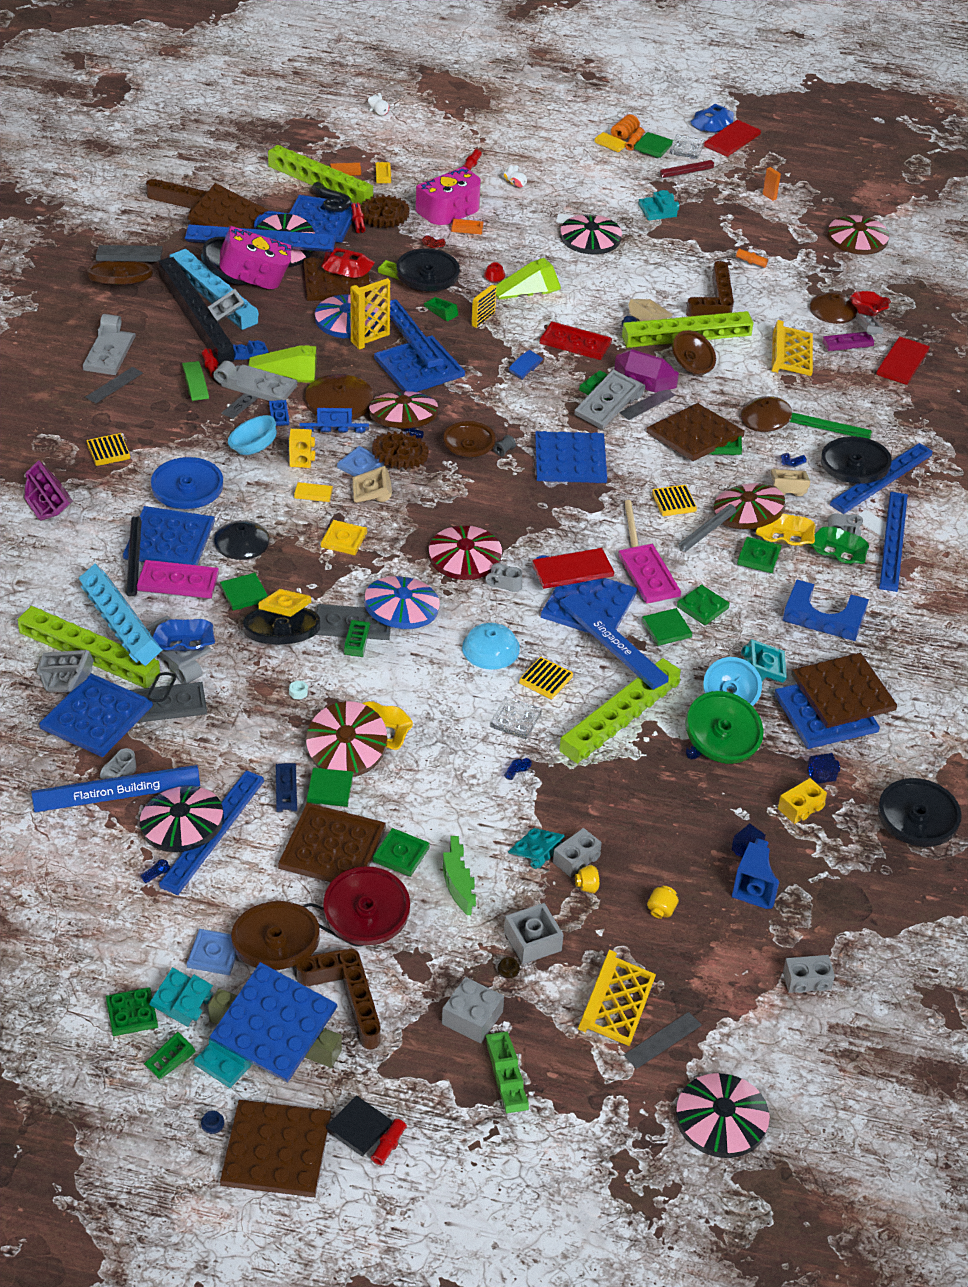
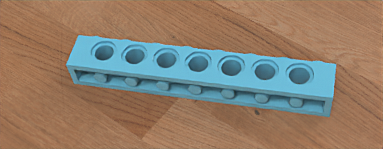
M187 249L170 255V258H175L196 291L211 304L234 290L220 277L213 274L202 261L197 259ZM240 295L245 305L227 318L243 330L258 324L259 312L256 307L252 306Z
M95 563L79 577L83 584L80 587L88 594L87 597L95 604V608L101 613V616L108 623L112 631L115 632V636L122 642V646L129 652V656L136 663L140 661L146 666L162 649L108 575Z

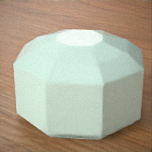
M296 680L292 682L289 687V695L293 699L307 697L308 685L304 681Z

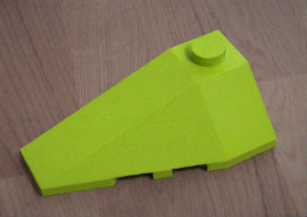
M545 258L530 262L495 285L497 286L496 297L498 299L517 298L520 294L533 296V293L541 292L543 295L561 289L553 265Z
M296 346L250 357V367L297 380V382L312 383L315 381L316 346Z

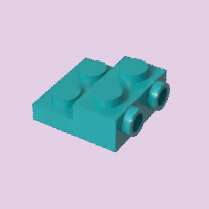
M668 190L653 192V197L639 199L638 202L648 221L677 217L679 203L674 201L673 193H669Z
M753 639L743 646L741 656L756 668L762 682L766 677L782 683L787 679L785 651Z
M172 967L149 1005L189 1027L192 1020L197 1022L202 1014V1004L207 1005L214 994L211 992L213 985L195 974L191 978Z
M210 1038L209 1045L194 1059L196 1067L229 1088L253 1065V1063L211 1041Z

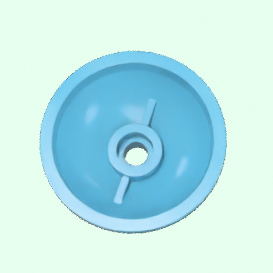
M263 415L242 423L230 434L228 445L241 455H251L264 450L276 437L275 419L272 416Z
M484 623L476 626L468 633L463 641L462 650L465 658L471 664L479 668L495 670L505 668L514 663L519 656L520 646L514 633L509 628L497 623Z
M725 657L717 660L708 668L704 676L703 688L705 693L711 691L727 692V689H732L733 694L740 696L754 706L762 692V681L756 668L748 661L737 657Z

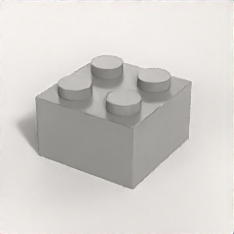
M545 903L505 916L504 933L522 964L562 951L563 933Z
M465 977L443 1007L442 1025L482 1043L503 1013L504 995Z

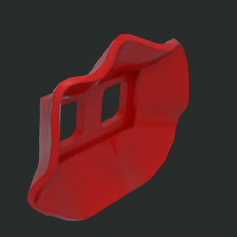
M335 247L333 252H325V258L321 266L329 273L349 278H358L365 276L373 267L375 261L362 253ZM343 252L344 255L340 257L336 256L335 253Z
M856 291L849 297L859 314L873 317L888 309L891 303L888 297H881L872 291Z

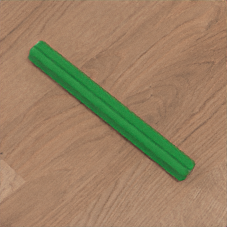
M793 412L792 418L789 421L854 437L870 439L872 430Z

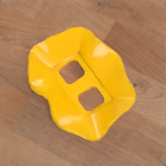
M783 514L775 522L757 528L755 534L768 542L802 547L805 544L815 542L814 533L816 525L806 517ZM775 533L784 535L777 539L772 538ZM792 536L801 537L800 542L790 541Z
M374 701L363 702L362 704L369 706L379 714L385 727L395 729L393 738L387 740V748L398 750L402 746L408 731L413 727L411 718L400 707L383 706Z

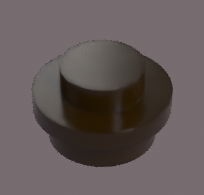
M506 957L498 964V972L504 978H514L520 972V965L516 959Z

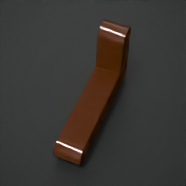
M157 179L146 181L147 198L190 208L189 213L208 192ZM190 221V225H198Z
M716 261L714 263L712 281L715 297H690L686 309L688 317L733 312L734 299L729 268L726 262Z
M349 948L306 957V960L302 963L296 964L297 982L304 986L343 980L360 1043L365 1049L377 1048L381 1042V1026L358 951Z

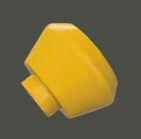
M588 865L580 869L578 874H575L576 887H579L581 891L592 894L597 892L599 889L597 868L593 865Z

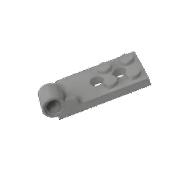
M102 315L98 337L83 364L84 371L110 375L117 374L136 336V333L120 331L121 316Z
M223 361L213 374L215 380L221 383L222 387L268 401L286 400L297 387V380L243 364L235 367L230 361Z
M613 369L575 409L574 415L603 430L628 402L632 403L634 399L638 400L642 396L645 385ZM605 398H611L612 400L606 401V400H604V399H605Z
M166 615L145 627L153 636L158 625L172 619ZM173 641L171 642L170 647H173L174 645L181 643L182 641ZM191 641L189 646H199L201 641ZM206 646L203 650L165 651L162 649L158 655L169 663L170 670L176 674L180 683L186 684L202 676V669L196 659L211 652V648Z

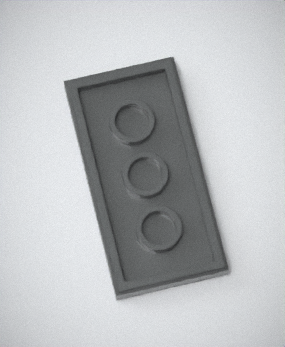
M99 245L96 261L158 262L162 257L163 246Z
M318 604L316 613L320 617V630L316 635L347 637L351 620L370 622L367 639L390 640L391 627L375 620L370 616L365 607ZM355 626L357 629H365V627ZM353 632V634L363 635V633Z
M203 682L173 685L167 699L163 702H152L153 706L137 723L207 715ZM169 686L154 687L150 698H164ZM150 688L130 691L147 698Z

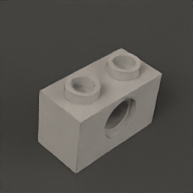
M236 289L208 306V309L219 323L244 306L245 303Z

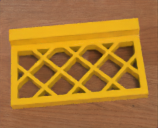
M387 278L360 288L357 285L350 287L351 342L360 350L365 348V343L390 335V280ZM385 285L383 291L379 293L378 290L381 288V286ZM371 290L372 292L365 298V292ZM375 294H378L379 296L377 297V299L374 302H372V298L375 296ZM384 298L385 302L382 304L381 307L378 306L380 301ZM368 303L372 304L366 312L365 307ZM377 307L378 311L372 316L371 313ZM382 312H385L383 318L379 320L378 317ZM371 317L372 319L365 325L367 318ZM375 321L379 322L374 329H371ZM384 325V331L378 333L379 329ZM368 330H370L371 333L369 334V336L365 337V334L368 332Z
M777 320L772 332L771 371L778 373L780 368L811 376L813 373V333L783 326L784 321Z
M609 950L578 1030L586 1033L587 1029H590L630 1046L656 974L616 958L617 953ZM618 966L625 969L627 975L620 977L616 971V967ZM642 976L649 979L647 984L640 985L636 977ZM631 979L635 987L626 989L622 981ZM617 983L621 991L613 994L609 985ZM638 992L642 1000L633 1002L630 994ZM625 996L628 1004L620 1007L616 998ZM611 1000L615 1008L607 1011L603 1002ZM632 1009L636 1017L627 1020L623 1011ZM618 1013L622 1022L614 1024L609 1015ZM604 1017L609 1026L602 1027L595 1024V1021ZM625 1026L629 1036L626 1037L619 1034L616 1028Z

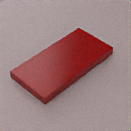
M737 119L706 140L704 146L728 157L759 136L761 130Z
M551 321L541 336L539 344L601 360L611 345L612 338Z
M899 336L878 368L876 375L908 385L929 352L930 346Z
M603 548L532 560V566L543 589L614 576V570Z

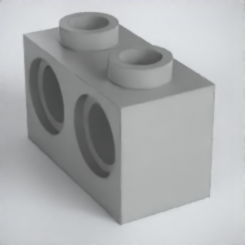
M582 828L554 849L553 863L569 877H572L580 869L591 862H595L600 857L601 841Z
M829 955L785 959L783 974L789 993L832 989L835 975Z

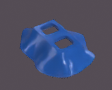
M713 104L707 109L697 111L694 119L690 122L700 131L719 132L734 121V113L725 107ZM706 113H710V114H712L713 116H712V117H709V116H706L705 114H706Z
M204 619L168 620L158 625L153 634V638L161 649L165 651L203 650L206 646L215 643L214 626L210 621ZM182 641L181 643H178L173 647H170L171 642ZM191 641H201L199 646H189Z

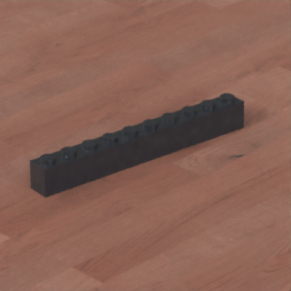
M168 257L158 260L160 278L207 349L212 350L213 356L218 361V366L223 361L234 362L233 344L175 258Z

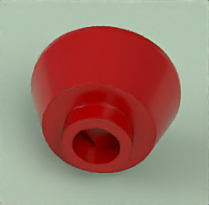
M498 262L489 264L484 272V277L493 283L501 282L506 276L503 266Z

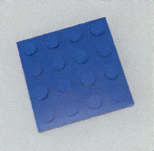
M299 195L289 214L310 218L315 224L316 234L335 235V242L342 243L353 221L351 206L344 211L332 212L323 207V202L326 199Z
M433 335L426 338L443 358V365L428 368L409 343L374 353V359L402 391L418 392L465 376V370Z
M535 431L537 481L607 483L604 433Z
M144 506L139 516L142 521L139 561L145 562V560L198 565L214 526L215 516ZM130 539L123 553V557L126 560L129 558Z
M607 578L557 586L544 606L541 618L590 633L560 606L561 599L576 593L617 630L637 594V588Z
M91 673L39 725L40 729L104 757L153 706V703L144 696Z
M797 684L775 689V697L807 749L879 732L880 726L873 716L826 728Z
M260 962L210 1035V1039L288 1083L338 1006L334 1001Z

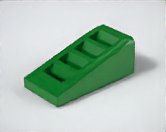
M437 297L424 303V307L445 321H450L458 316L457 304Z
M351 620L345 641L344 655L364 657L370 622ZM355 626L365 627V629H357ZM353 632L363 633V635L353 634Z
M177 1032L144 1065L160 1080L190 1058L196 1050L190 1042ZM179 1045L183 1048L181 1051L177 1049ZM171 1051L176 1054L174 1058L169 1054ZM164 1056L170 1061L167 1064L162 1060ZM156 1062L163 1067L161 1070L154 1065Z

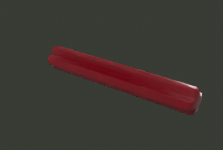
M708 160L661 169L660 176L661 178L713 169L714 162Z

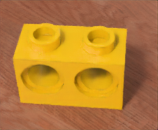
M290 429V467L311 468L312 461H315V450H312V447H315V437H312L311 429Z
M809 778L780 795L778 810L795 824L800 820L807 819L815 811L822 810L825 806L827 792Z

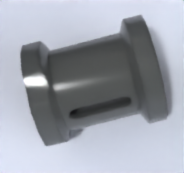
M505 435L503 440L495 442L493 450L498 456L502 457L508 450L516 447V442L512 436Z

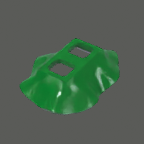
M836 527L820 528L814 534L815 542L808 544L819 554L849 565L855 563L864 564L869 549V543L864 538ZM827 546L836 549L835 552L829 553L824 550ZM848 553L853 555V557L847 560L842 558L841 555Z

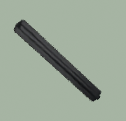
M139 516L131 518L126 588L128 596L137 595L142 524L141 517Z

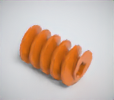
M627 114L611 128V135L621 140H626L640 127L638 118L632 114Z

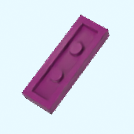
M867 332L823 336L822 342L827 351L874 346L875 340Z

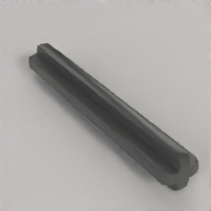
M729 504L678 544L680 550L686 552L736 513L735 506Z

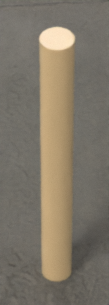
M626 500L624 502L631 547L633 548L638 547L639 544L631 500Z

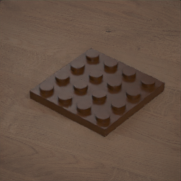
M214 183L189 213L188 220L203 226H233L236 228L255 229V219L269 210Z
M324 258L304 259L307 301H322L336 295H350V287L357 285L360 288L370 284L369 272L363 277L349 278L329 273L323 269L321 265ZM371 290L365 292V298L368 297V295L371 293Z
M699 403L693 404L647 427L648 434L691 461L714 452L717 447L726 446L729 441L732 443L738 440L739 436L744 437L743 429Z
M861 652L792 669L791 676L826 728L892 712L897 709V703Z
M307 803L279 860L278 869L332 882L338 875L349 869L369 866L386 829V822Z
M239 1099L220 1186L316 1198L328 1136L326 1126L330 1123L331 1111Z

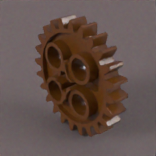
M382 194V197L376 195V198L372 196L370 199L366 198V202H362L361 211L364 214V222H368V225L373 224V227L379 225V228L382 226L394 228V225L399 226V223L404 224V221L408 220L410 207H408L405 200L401 201V198L396 199V196L390 197V195L385 197Z
M396 431L393 434L387 432V435L381 433V436H377L372 444V455H375V459H379V463L384 462V466L391 465V468L396 466L398 470L401 467L407 470V467L414 469V466L419 468L420 464L424 465V462L427 461L429 450L428 446L425 445L426 442H421V438L416 439V435L410 436V433L405 435L403 431L400 434H397Z

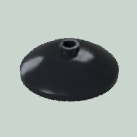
M237 520L222 526L215 534L214 543L218 552L223 556L235 560H247L255 558L266 551L269 546V534L258 523L248 520Z

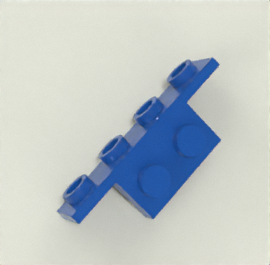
M317 408V423H299L300 429H311L312 432L314 430H321V432L328 433L331 430H338L340 433H347L348 430H355L356 433H365L366 430H369V423H352V408Z

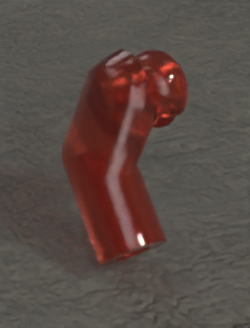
M426 235L422 239V242L429 248H438L446 245L444 238L436 240Z

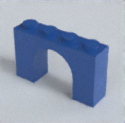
M797 579L786 604L783 621L856 641L866 614L869 599L851 594L843 611L836 614L822 613L816 610L810 603L815 584Z

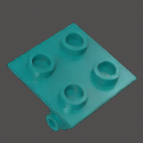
M533 828L508 853L530 858L532 868H541L550 857H553L554 849L563 843L561 839L565 836L564 834Z

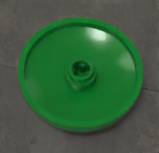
M725 691L704 693L694 700L686 714L685 726L690 741L698 751L714 761L726 764L746 761L756 753L762 743L764 729L759 714L750 703L733 693Z

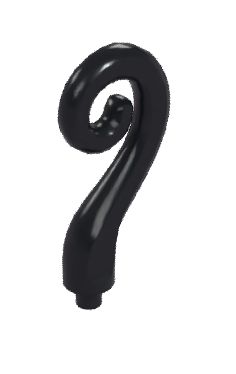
M321 182L313 184L312 191L315 195L326 199L323 202L324 209L340 212L351 206V198L348 195L330 190Z

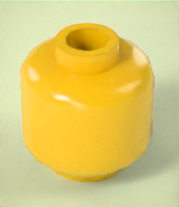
M663 885L653 890L647 902L652 916L658 919L672 916L679 902L674 889Z

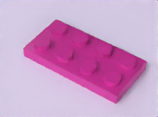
M653 543L619 550L618 556L646 604L681 596L680 588Z
M145 560L137 583V591L212 599L219 575V568Z

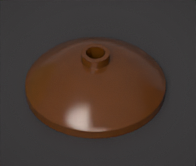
M821 293L810 302L811 313L816 318L828 323H847L853 320L858 312L849 297L841 293Z
M685 330L678 333L673 339V354L677 362L685 370L693 374L704 375L714 368L716 364L715 350L703 335L695 331Z
M775 396L755 398L748 402L741 411L743 424L749 429L759 432L778 430L787 425L792 418V409L789 403Z
M462 421L446 429L443 441L445 446L456 455L479 457L493 449L496 436L493 430L485 424L475 421Z

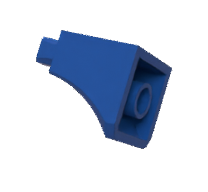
M757 838L755 843L749 842L739 864L732 898L765 909H771L775 904L779 881L770 867V849L767 848L769 842Z

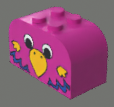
M463 166L416 185V212L430 223L436 225H447L452 223L453 219H462L476 213L480 208L481 179Z
M230 226L220 249L219 265L225 274L234 279L266 289H275L280 285L291 261V245Z

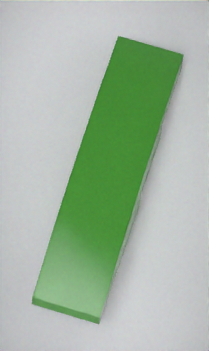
M199 361L182 363L191 400L209 399Z
M508 1031L487 1034L486 1042L506 1114L529 1110V1102L523 1088V1079L518 1068V1058Z

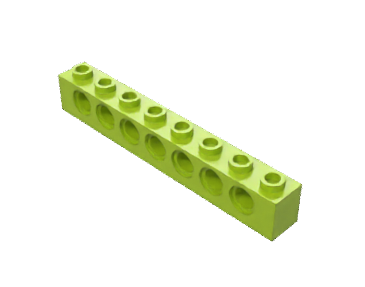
M276 145L268 151V167L310 185L321 182L330 190L348 195L352 203L357 204L358 202L362 205L363 201L366 202V198L370 199L371 196L373 197V185L354 176L333 169L280 145Z
M748 311L623 323L622 338L626 347L629 348L671 344L675 336L685 330L695 331L703 335L707 340L752 336L754 322Z
M30 606L17 619L20 634L61 652L87 650L94 660L93 666L143 688H149L160 673L159 661L155 658L146 666L140 661L136 663L122 644L77 626L58 616H54L42 609Z
M664 658L659 660L655 665L669 677L667 683L651 689L642 679L636 678L563 735L560 739L559 751L577 764L583 759H587L605 741L613 738L622 728H626L634 718H638L644 710L651 708L669 690L676 688L680 683L681 669Z

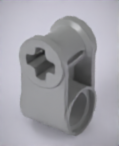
M834 513L828 517V527H836L861 536L860 526L863 523L861 516Z
M495 563L491 567V573L486 576V582L491 587L517 592L522 589V570L517 567Z
M128 748L119 750L104 765L100 778L103 780L132 775L137 769L134 751Z

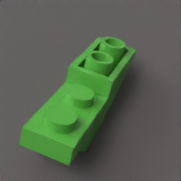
M450 836V852H443L445 882L451 896L466 915H471L472 907H476V894L471 892V890L475 889L474 877H470V868H465V861H461L460 857H464V846L459 844V836Z

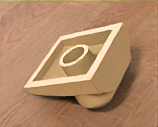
M630 299L628 304L631 316L640 321L667 319L673 315L651 299Z
M385 466L352 477L355 503L376 499L378 502H385L392 495L391 479Z
M771 469L773 487L779 489L784 495L786 493H793L795 496H803L808 492L810 479L806 471Z

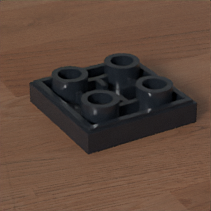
M356 1095L326 1126L329 1134L363 1157L390 1128L392 1120Z

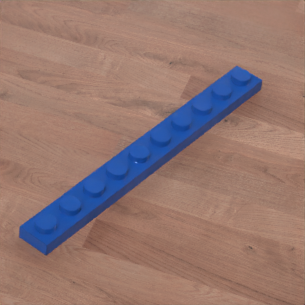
M188 224L185 239L187 242L205 243L213 237H226L230 227ZM239 228L289 244L291 249L333 252L336 241L335 235Z

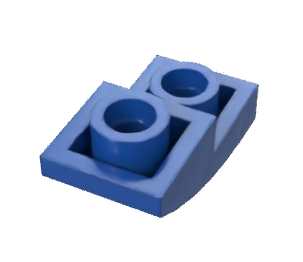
M259 340L248 341L247 346L233 344L234 359L246 360L250 359V357L269 352L265 343Z
M528 350L509 367V372L523 380L530 370L534 371L543 358Z
M286 400L269 401L270 416L275 419L276 426L289 425Z

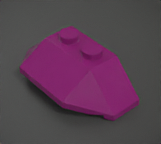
M632 349L616 355L614 370L644 384L645 390L656 393L677 388L679 373L676 370L674 371L671 365L664 359Z
M38 460L26 472L27 480L24 498L40 521L59 515L73 502L60 481L41 461Z

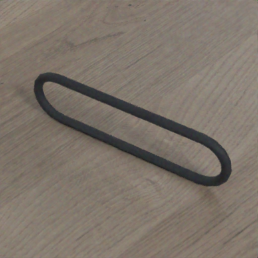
M169 672L159 673L147 694V699L152 702L165 701L176 680V675ZM162 675L172 676L173 680L164 698H150L159 677Z

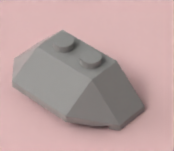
M87 650L46 652L42 655L37 672L47 692H71L91 674L94 660Z

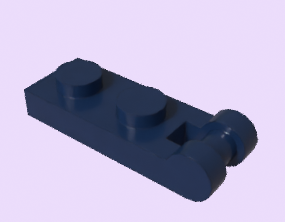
M296 763L276 764L277 812H283V810L297 812ZM283 799H291V801L283 802Z

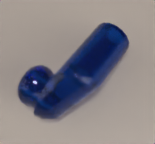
M415 427L404 428L406 434L410 433V436L416 435L417 439H422L424 436V432L417 430Z
M789 453L781 455V463L783 465L796 467L807 462L805 455L796 458H790Z
M694 745L690 746V750L686 749L687 757L691 760H695L702 755Z
M529 758L513 760L504 774L505 778L513 780L516 773L528 771L532 766L531 760Z
M160 859L140 876L147 884L159 875L167 873L170 870V865L167 860Z

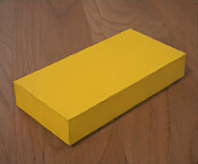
M604 132L595 137V143L616 152L623 150L627 143Z
M375 162L376 183H391L390 162Z
M297 482L294 498L330 502L333 486Z

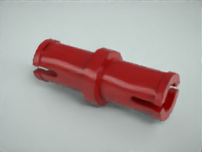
M475 149L466 158L463 166L471 171L482 156L481 151Z
M357 202L356 207V203H352V220L355 222L356 232L360 233L359 229H361V233H364L366 231L363 221L365 218L361 211V204Z
M204 349L202 351V356L205 360L204 365L209 370L210 376L214 378L213 373L218 368V361L213 356L211 349Z
M397 1118L394 1119L387 1133L381 1136L380 1144L373 1155H371V1160L377 1165H384L391 1151L397 1148L398 1140L407 1128L404 1121Z

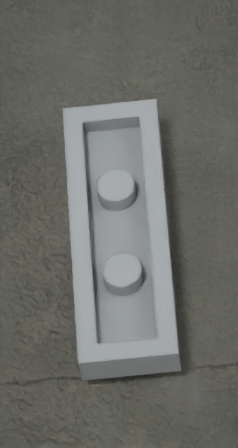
M857 313L856 319L867 334L877 335L883 333L884 328L875 317Z

